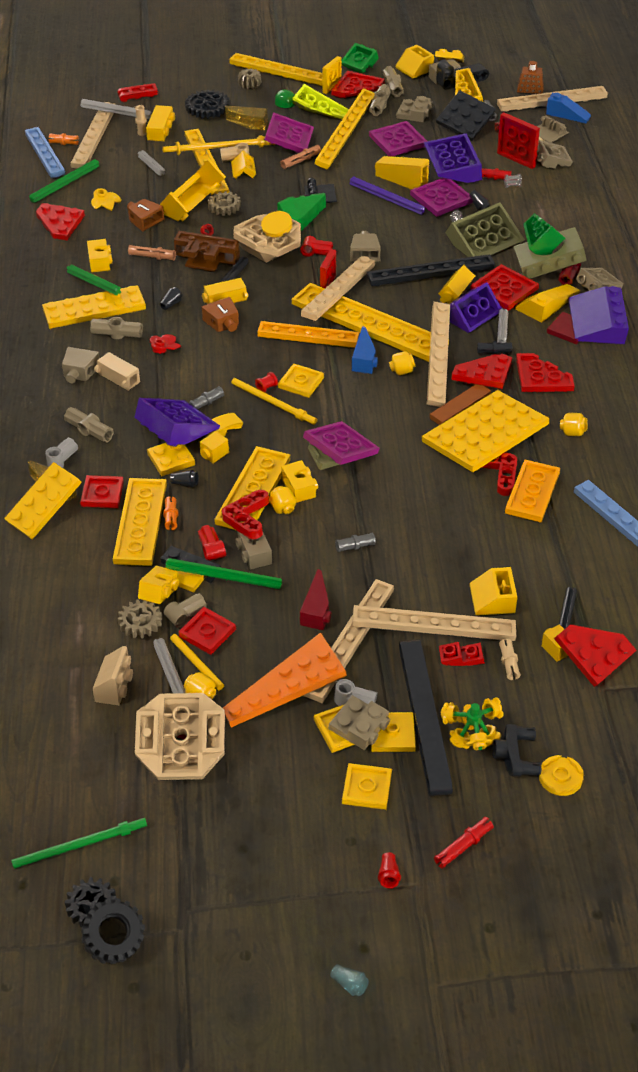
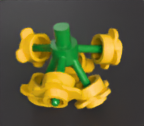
M495 697L493 700L485 699L482 710H480V706L477 703L465 705L463 712H459L458 706L454 705L453 702L444 704L441 710L443 723L448 724L449 722V724L458 721L465 725L463 729L456 728L455 731H450V741L454 746L465 749L473 746L474 750H482L493 744L494 739H500L501 733L496 731V727L485 725L482 721V715L489 719H494V717L500 719L503 717L499 698ZM474 729L475 734L470 735L467 730Z

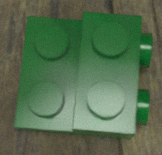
M354 43L343 57L342 66L364 73L368 67L372 68L379 59L377 50Z

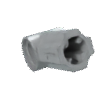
M68 437L57 447H50L46 450L48 468L53 462L62 468L64 467V461L78 450V445L73 439Z
M342 679L336 683L334 701L338 706H341L353 695L367 704L370 701L376 703L378 693L355 687L352 681Z

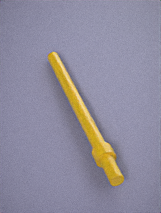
M236 378L232 379L231 383L295 415V418L301 421L305 420L313 425L316 424L317 418L307 414L306 411L296 409Z

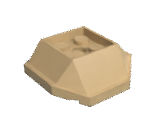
M267 214L258 215L234 226L233 238L239 241L243 250L267 263L300 247L301 223L292 219L293 225L290 232L284 233L281 237L273 238L265 235L261 228V221Z
M204 693L159 694L146 706L136 711V757L158 780L203 779L225 755V710ZM181 734L187 736L186 739L182 741L176 739L177 736Z

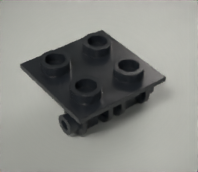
M314 178L308 179L307 186H304L305 196L325 193L326 203L337 202L334 184L316 185Z

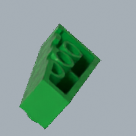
M535 213L523 224L528 247L537 255L552 254L553 250L566 239Z

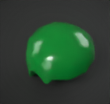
M288 89L279 91L275 96V105L281 108L294 107L295 104L292 99L295 94Z

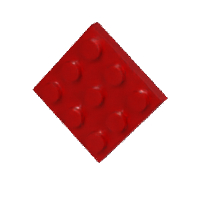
M502 113L500 115L497 154L528 168H535L540 128L507 113Z
M501 264L470 287L471 291L475 287L488 282L500 306L509 311L537 291L539 283Z

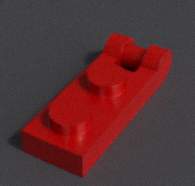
M155 83L120 88L117 93L120 101L126 102L128 99L153 97L158 95V90Z

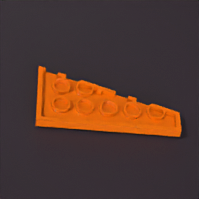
M319 633L224 706L225 717L229 725L234 727L347 676L346 670L323 635Z

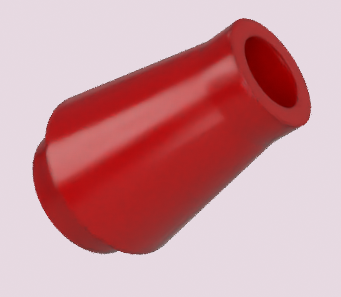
M388 852L382 855L378 881L385 888H394L399 884L401 875L395 854Z

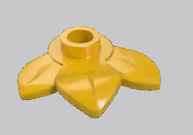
M101 188L94 191V198L91 200L94 209L103 206L111 211L113 210L114 203L121 202V198L117 194L107 192Z

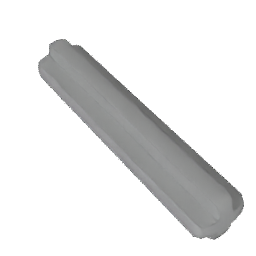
M144 150L138 152V157L159 176L165 174V169Z
M507 309L499 310L498 343H506Z

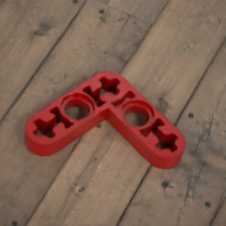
M503 453L495 458V461L489 462L481 468L499 470L497 492L502 496H509L514 488L517 457L511 453ZM503 473H510L511 476H504Z
M256 490L225 506L221 510L222 520L249 539L260 538L263 535L262 524L249 514L268 505V492Z

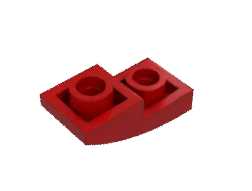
M459 642L439 646L441 663L443 665L470 666L485 663L481 643L460 647Z

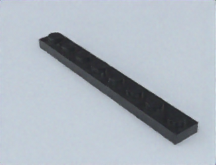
M488 254L368 271L367 278L371 286H379L453 275L463 265L471 272L494 269L495 263L491 255Z

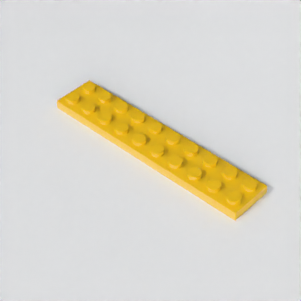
M309 283L292 298V305L303 309L325 288ZM344 296L321 316L357 332H361L362 326L366 327L371 338L402 351H408L409 354L412 353V355L429 362L431 332Z

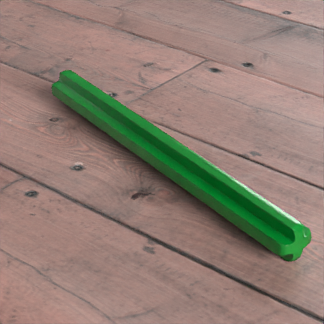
M94 159L29 196L30 201L36 203L100 166L99 161Z
M168 558L166 561V568L275 589H281L282 586L281 578Z

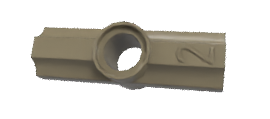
M386 66L383 70L385 84L391 88L392 95L400 97L403 94L400 75H397L395 69L391 66Z
M387 84L380 86L378 91L374 93V100L370 107V112L373 116L382 114L383 109L386 108V103L391 93V88Z
M113 317L109 320L92 319L90 330L94 334L110 335L113 339H121L124 336L141 338L143 324L126 322L120 317Z
M72 407L66 410L64 420L76 426L82 435L88 436L90 434L103 442L111 440L114 434L113 429L101 423L95 414L90 413L87 415Z

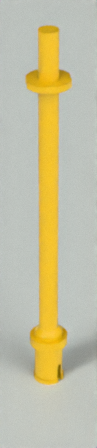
M259 135L257 139L180 145L179 142H176L175 146H165L162 150L163 153L176 152L177 155H180L181 151L235 147L236 144L241 142L248 145H258L259 147L276 144L265 141V137Z

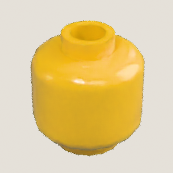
M408 351L393 354L392 361L389 362L391 371H395L399 376L411 373L413 367H415L412 353L409 354Z
M567 413L560 420V429L564 431L566 436H581L587 431V418L582 413Z
M278 486L270 492L269 502L276 513L290 514L294 510L297 500L288 487Z
M197 672L189 675L185 680V693H204L210 699L214 698L216 689L215 681L212 678Z

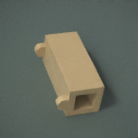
M108 352L97 360L94 371L124 389L130 390L140 382L139 369Z

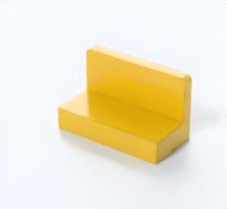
M242 150L231 161L233 177L237 179L245 172L253 178L256 175L254 158Z

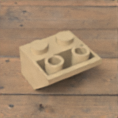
M122 646L104 657L93 687L95 702L119 706L122 698L126 697L127 683L133 677V669H130L131 656L128 655L126 646Z

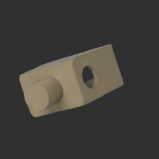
M368 231L354 234L350 247V261H356L361 256L380 261L381 247L377 235L369 234Z
M68 347L62 362L63 374L67 382L75 383L76 380L87 381L95 372L94 368L99 359V352Z

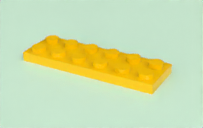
M137 285L120 289L121 293H118V295L107 291L98 292L96 294L42 304L49 329L92 319L145 310L146 304Z
M256 446L215 518V525L234 529L222 520L221 510L256 490H265L268 492V497H270V492L276 487L282 476L281 466L287 465L290 462V454ZM265 506L249 515L258 520Z
M129 478L113 555V564L152 566L167 486L166 479Z

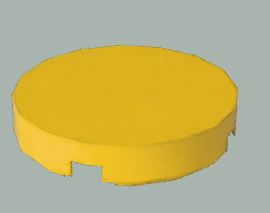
M283 211L269 213L261 221L262 231L265 235L273 238L281 237L284 233L290 232L293 225L291 216Z
M562 755L549 757L541 765L542 771L539 781L548 792L558 796H567L578 791L583 783V769L580 764L573 758L561 757Z

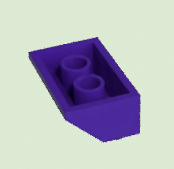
M488 282L475 287L450 303L449 321L469 333L499 314V310L502 308Z

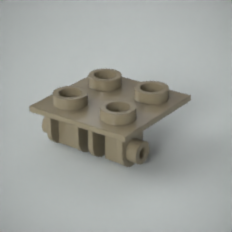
M542 116V124L537 126L540 128L539 137L550 143L569 133L566 131L565 124L557 120L555 121V119L548 116Z

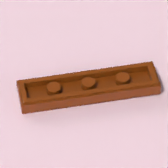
M475 384L430 413V419L441 425L490 395L491 390L483 385Z

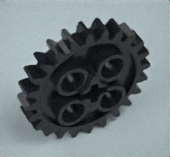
M208 89L205 92L201 90V92L196 91V94L191 93L192 96H188L185 101V108L188 114L191 113V116L196 115V118L201 116L202 119L204 117H207V119L209 117L215 118V116L220 117V114L224 115V112L227 113L231 107L230 97L227 94L224 95V92H214V90L209 91Z

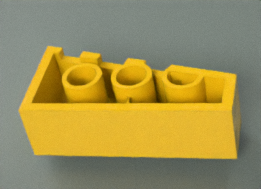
M470 68L457 70L455 95L460 90L483 102L482 94Z

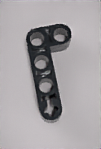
M444 59L440 60L437 64L436 81L442 88L448 90L455 88L457 70L470 68L476 82L486 80L489 76V71L481 63L454 69Z

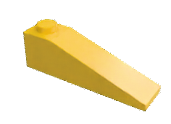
M565 284L525 299L515 307V310L542 323L568 303L569 297L578 295L580 290Z

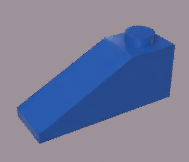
M552 93L548 98L547 115L587 123L591 117L589 112L566 95Z
M363 326L352 356V371L372 374L374 367H377L378 357H375V347L366 327Z

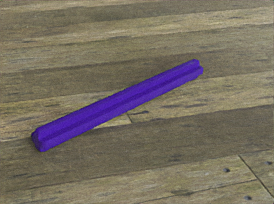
M352 177L350 179V185L417 214L422 215L425 212V207L359 178Z

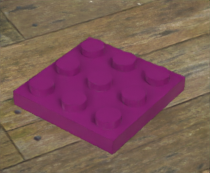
M273 112L264 140L300 153L303 149L308 148L314 127Z
M408 121L369 131V137L389 157L425 147L424 142H428Z
M441 178L410 190V195L436 217L473 203L468 192L447 178Z
M343 421L307 430L303 435V438L309 441L311 445L316 446L323 454L328 455L340 465L376 455L379 451L378 446Z

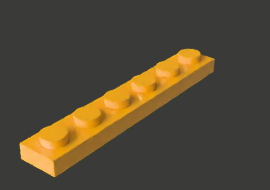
M261 321L258 328V337L354 348L360 333Z

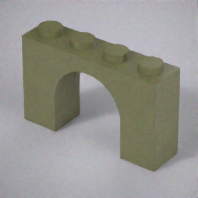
M573 227L560 231V234L566 239L562 242V248L550 255H537L533 253L528 247V242L513 246L522 275L530 279L587 261L584 247L576 228Z

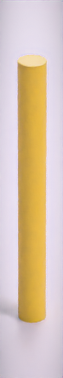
M173 634L170 640L201 673L215 681V688L218 691L222 690L224 684L177 634Z

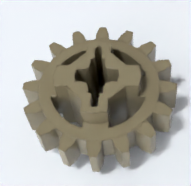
M233 192L214 193L213 196L209 197L208 207L211 213L216 212V215L235 214L236 211L240 210L241 200L240 197H237V194L233 195Z
M138 599L135 604L129 602V607L123 606V611L118 613V624L121 632L125 631L126 636L132 634L133 638L140 635L142 639L144 634L152 636L151 631L157 632L158 627L162 625V613L159 606L155 607L153 602L148 604L146 600L140 603Z

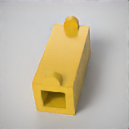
M465 265L453 274L438 293L441 296L440 301L442 303L447 302L450 304L455 301L475 277Z
M238 278L204 286L202 297L204 303L207 304L230 297L233 303L247 300L248 293L243 280Z

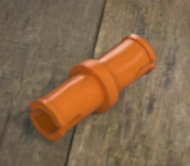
M65 133L61 135L49 134V138H54L49 139V143H61V145H78L79 141H73L79 139L77 135L72 136Z
M167 497L164 500L165 509L163 511L165 528L170 530L171 525V530H175L178 517L176 498L172 497V502H170V497Z

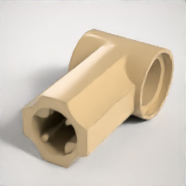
M241 142L236 144L235 147L221 148L222 162L232 161L242 150L249 154L248 144Z

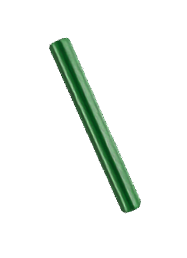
M72 264L67 266V273L114 295L121 293L120 286Z

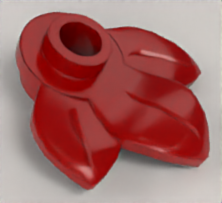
M165 334L162 337L152 336L149 340L155 353H165L166 349L175 350L181 347L180 344L175 343L176 337L171 334Z

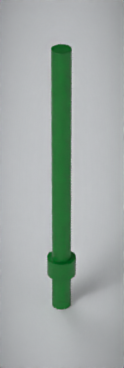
M141 818L129 823L124 821L118 823L116 827L12 859L13 868L15 869L118 835L122 837L129 835L131 831L146 827V819Z

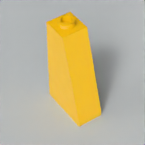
M383 156L375 164V176L406 188L414 189L428 184V159Z

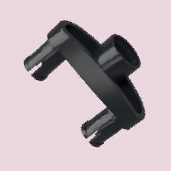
M506 724L503 739L493 740L492 756L494 759H504L510 776L541 775V762L522 761L519 757L517 740L535 741V727Z

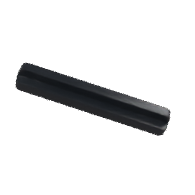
M242 256L220 282L235 279L248 264V258Z
M566 588L559 624L564 629L571 622L577 593L576 588Z

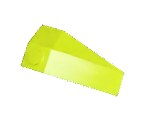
M305 84L292 99L293 103L301 109L338 119H343L349 110Z

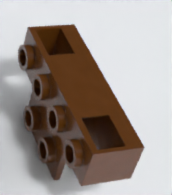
M178 231L174 238L176 255L189 257L185 267L216 271L220 262L235 265L240 257L239 241L236 239Z

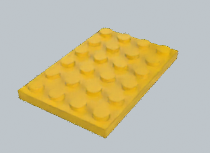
M496 390L424 434L422 442L471 472H475L547 426L549 418Z

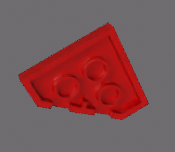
M347 71L331 90V95L338 98H346L359 95L363 88L371 92L378 91L379 87L385 84V79Z
M42 203L37 209L36 215L42 221L46 230H49L52 238L68 241L85 216V212L77 208Z
M517 353L516 361L522 392L574 391L575 385L572 374L561 372L558 370V366L549 361L543 362L534 353Z
M494 354L455 365L451 380L503 389L512 364V357L505 354Z
M571 624L554 638L594 687L637 651L623 634Z

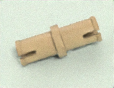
M138 105L135 107V122L138 128V135L143 136L147 134V119L144 113V106Z
M503 639L499 642L502 652L501 661L505 665L507 678L513 680L512 672H514L516 680L520 677L517 665L518 656L514 653L512 640L506 639L507 646H505Z

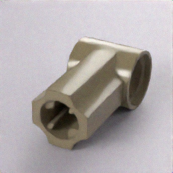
M200 593L195 594L181 603L171 602L164 610V615L177 628H181L189 622L190 617L196 615L203 607L207 608V604Z

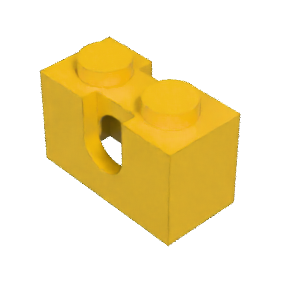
M106 239L87 241L91 272L110 270L112 255L110 245H107Z
M302 460L281 466L282 481L292 491L297 503L316 497L317 481L315 478H312L309 467H306Z
M155 566L139 581L138 599L161 604L166 598H169L171 593L177 590L179 586V579H177L178 571Z

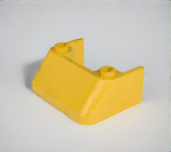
M209 158L191 178L175 192H170L160 205L163 206L164 215L183 222L189 216L188 212L207 195H213L218 190L217 186L226 176Z

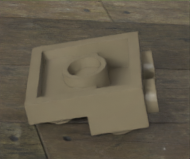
M417 96L415 101L404 99L397 111L396 118L424 122L425 118L429 116V110H432L433 102H431V98H426L425 96Z
M542 140L538 141L537 160L541 162L542 166L545 168H556L557 164L560 166H571L573 161L564 146Z
M581 268L576 278L578 283L588 288L589 291L604 286H615L622 289L624 284L604 268Z
M352 695L329 723L328 729L365 751L369 744L373 745L376 742L379 731L381 729L385 730L390 722V718H388L389 711L373 701L367 704Z

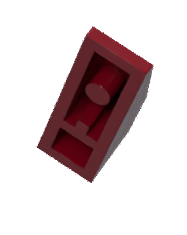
M317 569L300 610V625L324 630L326 623H329L331 620L332 612L329 611V601L322 571Z

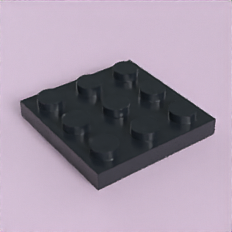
M459 90L436 119V123L458 135L466 133L469 140L473 141L493 116L496 108Z

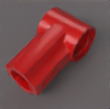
M306 236L300 251L304 256H312L313 254L327 256L330 249H333V242L316 240L313 236Z
M209 525L202 526L198 531V536L202 543L205 559L211 561L226 557L224 543L222 540H219L214 527Z

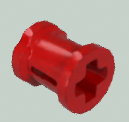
M269 372L267 376L261 379L257 378L255 385L258 390L266 392V389L272 386L276 387L278 380L273 372Z

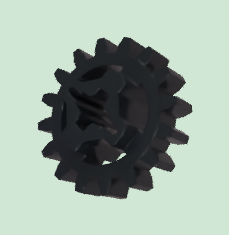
M91 877L89 883H85L82 879L80 880L81 886L73 885V892H67L68 900H65L67 916L71 917L73 924L79 921L82 928L86 916L99 902L103 903L106 899L112 901L117 898L115 889H111L109 882L103 885L101 878L94 882Z

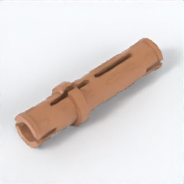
M319 145L309 149L305 148L302 152L281 160V166L283 169H287L304 160H310L311 157L320 154L321 148Z
M129 245L128 248L129 255L152 257L157 260L168 259L174 261L176 258L175 250H165L162 247L149 248Z

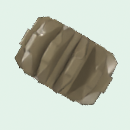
M246 68V70L239 72L238 83L242 88L253 89L260 85L261 75L257 69Z

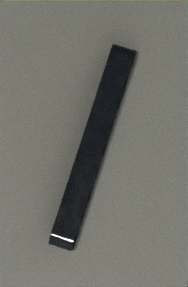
M421 640L399 641L400 658L410 707L413 712L414 726L429 796L452 794L451 775Z

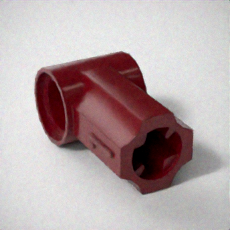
M581 263L562 268L559 282L562 285L572 284L575 276L579 274Z

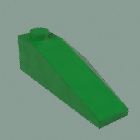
M317 193L310 196L301 195L297 198L288 197L277 203L278 211L288 213L293 220L301 223L302 231L326 207V194Z

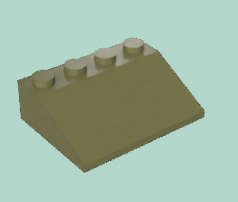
M501 202L452 222L445 232L452 244L467 257L488 254L492 256L525 240Z

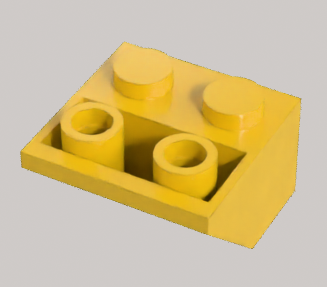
M414 45L405 50L397 62L396 68L411 78H417L429 72V65L434 64V55L422 47Z
M511 567L491 568L470 582L475 615L515 613L517 593Z

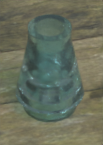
M339 964L331 972V978L335 979L352 996H361L368 986L369 980L362 972L342 967Z

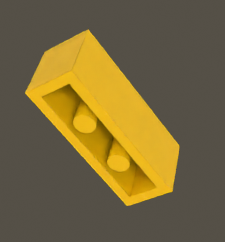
M155 106L146 127L147 140L165 141L166 136L169 135V129L172 128V121L175 120V112H173L172 106Z

